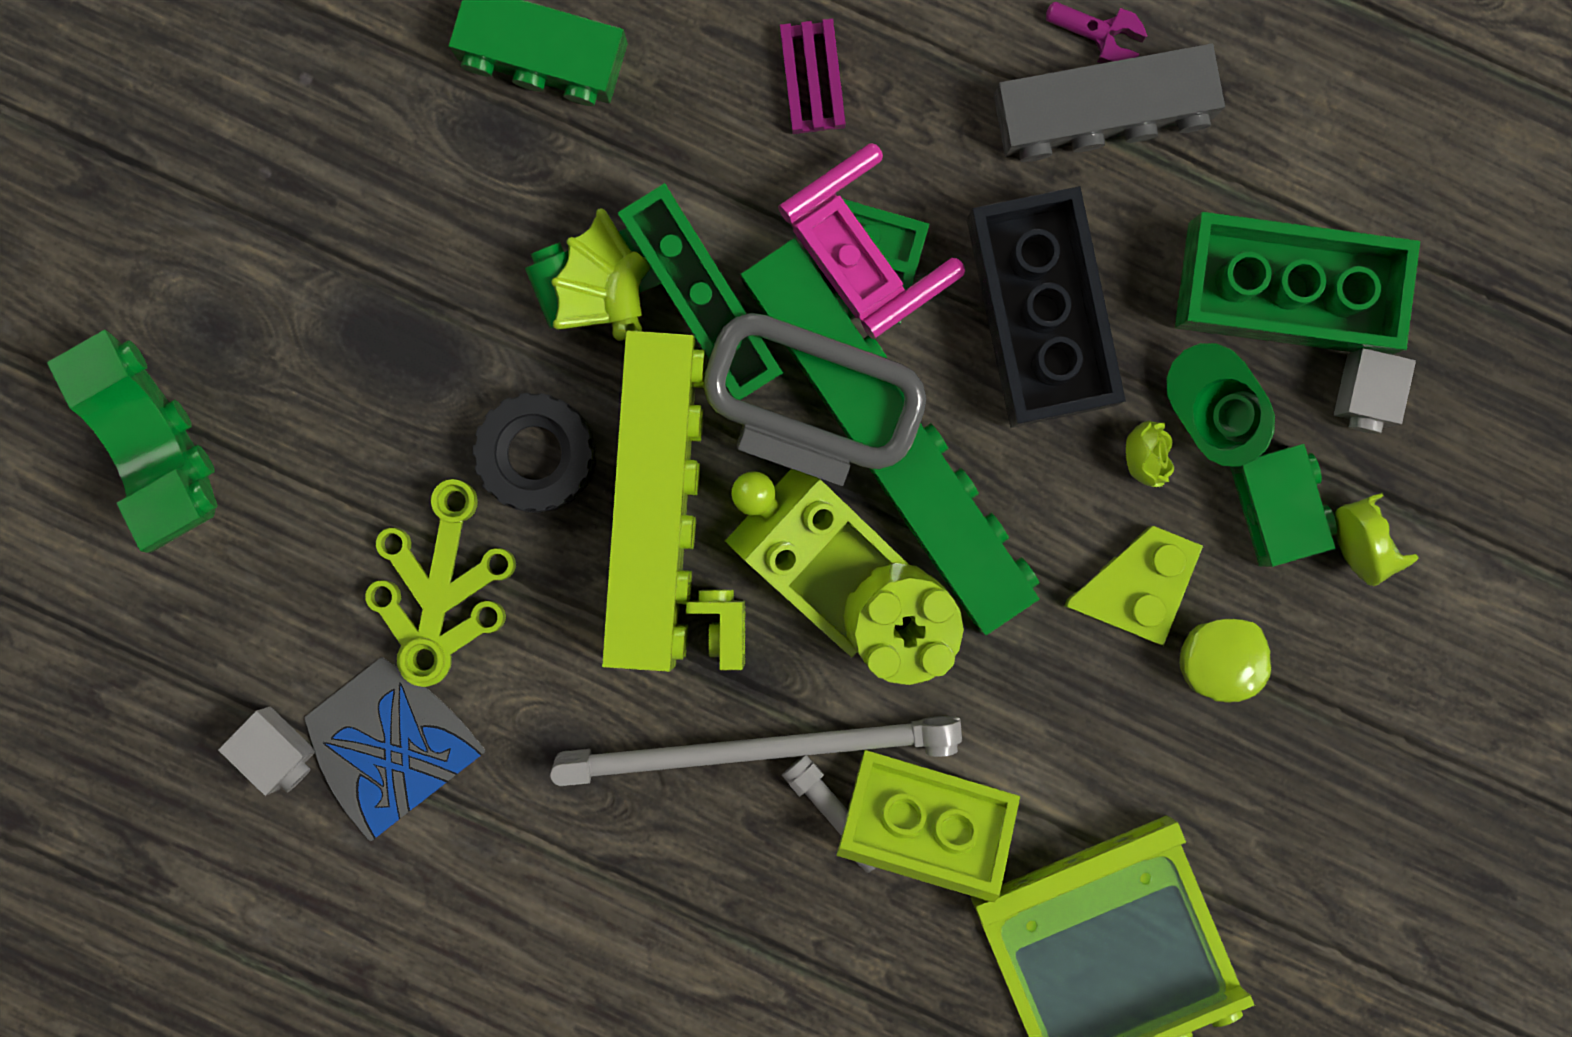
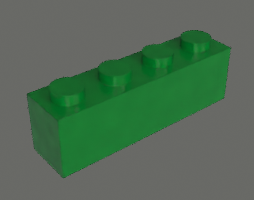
M664 183L619 211L618 215L701 347L705 350L706 355L710 358L716 339L723 327L735 317L745 315L746 312ZM753 335L745 337L737 346L725 383L735 399H743L783 373L761 337Z

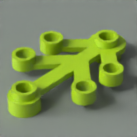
M451 479L443 481L432 493V509L440 518V524L429 577L411 552V539L404 530L387 528L380 532L376 539L378 553L383 558L391 561L423 609L418 631L399 605L401 592L395 583L387 580L376 581L366 590L365 600L368 607L380 613L401 644L397 654V666L400 674L406 681L415 686L427 687L442 681L451 668V654L483 633L498 631L504 625L506 619L505 611L499 603L483 601L473 608L471 618L441 635L447 611L493 580L509 578L516 568L515 558L510 551L494 548L485 553L480 564L451 582L463 521L472 517L478 504L475 490L468 483L460 480ZM459 491L465 496L466 503L461 511L453 512L448 507L447 500L450 494ZM391 534H397L402 540L401 550L394 555L390 554L385 548V540ZM496 554L503 555L508 561L507 570L500 575L493 573L489 566L491 558ZM381 586L387 587L392 594V600L386 607L378 605L374 597L376 590ZM484 607H491L497 613V622L492 627L482 625L479 620L480 611ZM422 649H427L434 655V664L428 670L422 669L417 664V654Z

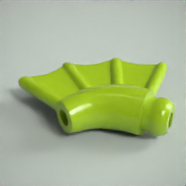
M600 208L596 211V217L586 232L576 238L570 237L567 240L569 251L566 265L551 282L558 298V310L556 319L553 321V327L555 329H567L607 323L612 325L613 337L621 341L626 339V331L642 332V327L638 321V317L642 316L639 285L651 266L642 255L635 251L631 252L607 212Z

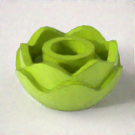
M1151 420L1136 426L1128 435L1126 440V459L1129 472L1133 478L1149 487H1160L1164 483L1169 482V476L1174 472L1173 462L1168 457L1172 447V438L1163 430L1165 423L1151 422Z

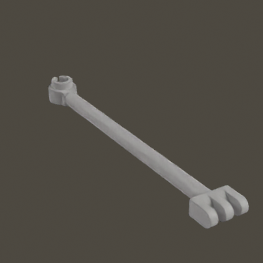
M934 716L911 721V724L591 755V749L562 751L555 757L550 776L554 784L567 786L588 784L592 776L914 745L915 747L924 746L926 755L942 757L958 752L957 744L962 742L961 720L955 716Z

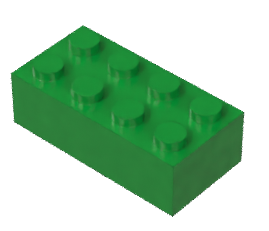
M1201 212L1188 223L1175 328L1354 352L1364 348L1393 355L1407 350L1420 241Z

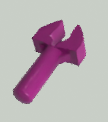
M1059 2L1051 3L1046 12L1047 22L1095 41L1100 51V56L1097 60L1100 64L1139 56V53L1120 48L1113 36L1120 33L1126 34L1140 42H1144L1147 37L1146 30L1138 16L1123 8L1119 9L1116 17L1105 21Z

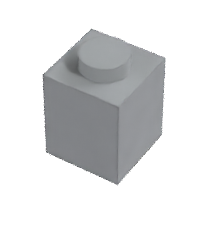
M1364 348L1348 353L1334 416L1349 419L1348 428L1371 434H1381L1383 427L1401 425L1416 360Z
M272 707L257 710L218 750L265 796L279 790L281 787L287 793L292 790L310 772L311 769L305 762L315 753L314 748Z

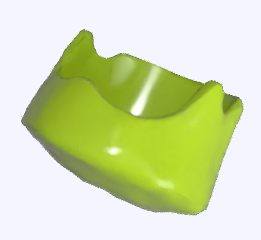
M1382 493L1346 504L1335 512L1337 534L1335 536L1343 557L1351 570L1370 586L1379 585L1390 576L1406 569L1419 559L1417 554L1403 556L1391 539L1389 523L1382 517L1380 508L1375 505L1378 499L1384 497Z
M1220 619L1200 624L1189 633L1181 648L1179 664L1186 683L1196 693L1211 698L1214 701L1240 702L1258 694L1270 678V649L1262 629L1254 622Z

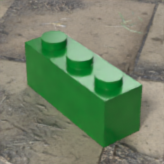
M462 0L449 48L456 59L462 61L460 67L471 73L491 77L494 70L513 76L512 82L520 87L542 92L546 85L565 91L564 97L572 102L585 106H595L596 100L608 104L611 103L628 42L622 28L528 1Z

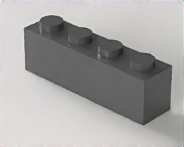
M1213 43L999 82L994 93L1005 157L1020 155L1021 162H1032L1048 158L1053 155L1052 149L1071 145L1073 152L1095 150L1105 146L1104 139L1125 136L1127 143L1141 142L1157 137L1158 129L1178 126L1179 133L1203 130L1210 127V120H1213L1225 108Z

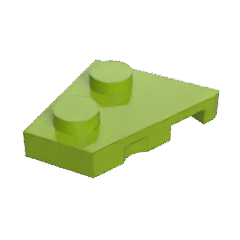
M1149 526L1120 555L1114 557L1100 569V572L1077 593L1074 592L1067 599L1065 607L1164 646L1203 545L1158 527Z

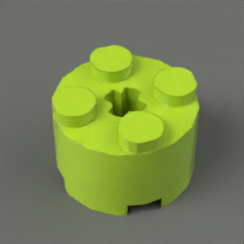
M895 563L872 570L870 572L872 575L862 581L854 593L851 591L847 597L843 617L847 637L865 664L878 678H882L887 682L905 685L929 681L935 676L945 675L954 665L955 656L960 649L964 631L961 612L955 600L935 578L917 566ZM910 616L911 621L908 626L896 631L895 625H903L902 618Z

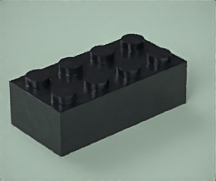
M1081 186L972 208L966 220L1010 428L1115 407L1126 402Z

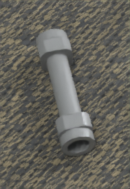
M807 755L800 757L782 776L799 797L805 793L838 833L842 835L848 810L821 780L824 774ZM856 862L866 873L876 868Z

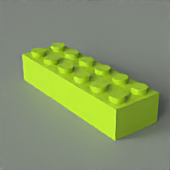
M626 331L602 667L670 672L676 666V659L683 660L687 654L688 625L679 624L680 604H686L691 599L692 571L683 570L684 549H694L696 517L686 514L688 495H698L700 463H697V460H690L692 441L701 442L703 409H701V405H694L695 387L704 388L703 383L707 367L705 350H698L694 335Z

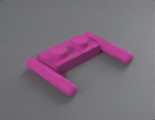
M870 143L778 206V209L783 218L792 225L795 235L856 319L859 318L865 332L872 339H875L960 279L965 274V266L961 260L951 258L907 290L903 288V282L840 195L837 196L835 194L881 162L883 158L881 149L876 144Z

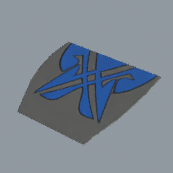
M383 657L379 658L305 716V722L319 766L333 794L346 814L369 841L374 840L485 753L483 746L464 723L426 687L415 686L406 681L400 674L399 669Z

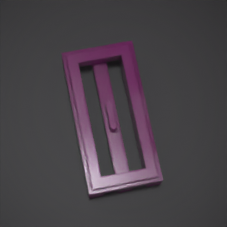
M833 18L823 19L822 23L812 24V21L801 22V25L791 26V23L780 24L792 134L845 128L846 122ZM823 36L833 113L831 118H823L814 37ZM803 38L812 120L802 121L792 40Z

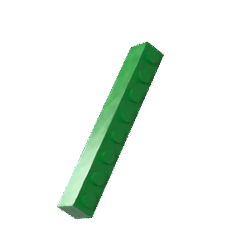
M795 238L741 273L742 283L764 315L887 358L876 339H872L869 335L864 338L861 336L851 321L855 316L837 291L835 293L831 292L821 277L824 273L806 248L802 249ZM786 346L848 439L877 448L886 445L891 440L905 401L904 394L899 387ZM920 423L914 442L903 459L890 467L868 469L979 633L987 636L1040 600L1033 589L1040 582L1022 557L1014 561L1002 543L1007 541L1009 536L995 515L990 512L983 516L973 501V498L979 492L962 468L954 472L942 455L949 450L948 446L934 425L929 423L923 427Z

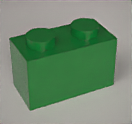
M1305 444L1260 455L1255 461L1240 467L1230 466L1259 567H1274L1335 549L1332 536L1337 534L1335 517L1327 504L1322 505L1317 484H1320L1322 481L1321 470L1315 455L1307 453Z

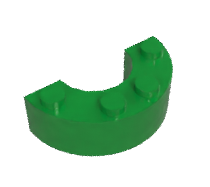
M103 330L47 362L69 408L80 416L94 431L118 469L124 484L126 498L117 502V505L141 552H154L213 518L218 505L208 476L215 472L214 466L203 448L199 445L194 446L186 430L191 428L192 424L186 411L177 400L174 399L168 402L145 370L147 369V363L140 350L132 341L128 340L121 343L108 331Z

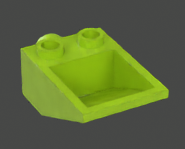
M791 468L774 487L770 478L763 473L747 472L742 474L734 482L731 494L734 505L748 516L725 542L852 658L857 653V650L847 637L843 618L847 597L851 591L853 593L856 591L862 581L872 575L870 572L875 568L895 563L909 564L818 477Z

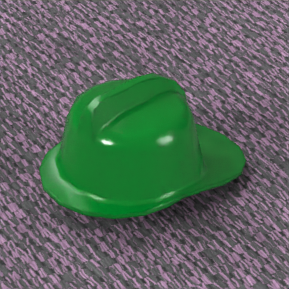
M1199 343L1183 350L1172 362L1167 376V396L1173 410L1201 452L1209 460L1221 466L1240 467L1255 461L1268 448L1274 435L1275 414L1269 397L1247 364L1232 349L1218 343Z

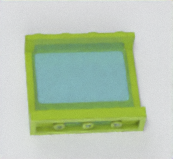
M1168 815L1002 884L1000 896L995 903L971 897L1028 1037H1193V1031L1212 1024L1213 1027H1222L1236 1022L1243 1016L1242 1010L1254 1006L1251 995L1239 984L1181 846L1186 843L1178 822Z

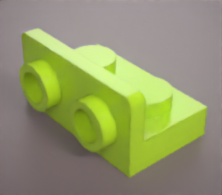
M734 590L699 591V600L686 602V613L720 614V622H712L709 625V657H720V670H742L745 665V600H734Z

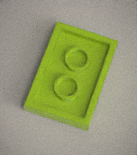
M865 750L859 765L836 856L995 903L1000 896L1020 796Z

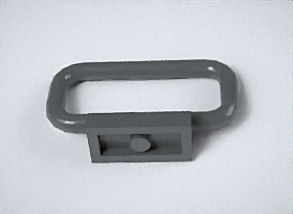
M755 313L737 316L723 327L714 344L705 370L703 383L706 399L715 412L728 420L742 424L736 442L738 450L840 486L844 485L851 466L849 462L865 468L882 469L893 466L903 459L914 442L925 412L927 399L922 381L913 370L905 365L773 317ZM748 336H759L896 385L903 392L905 401L891 440L882 447H871L735 399L728 393L725 383L740 341Z

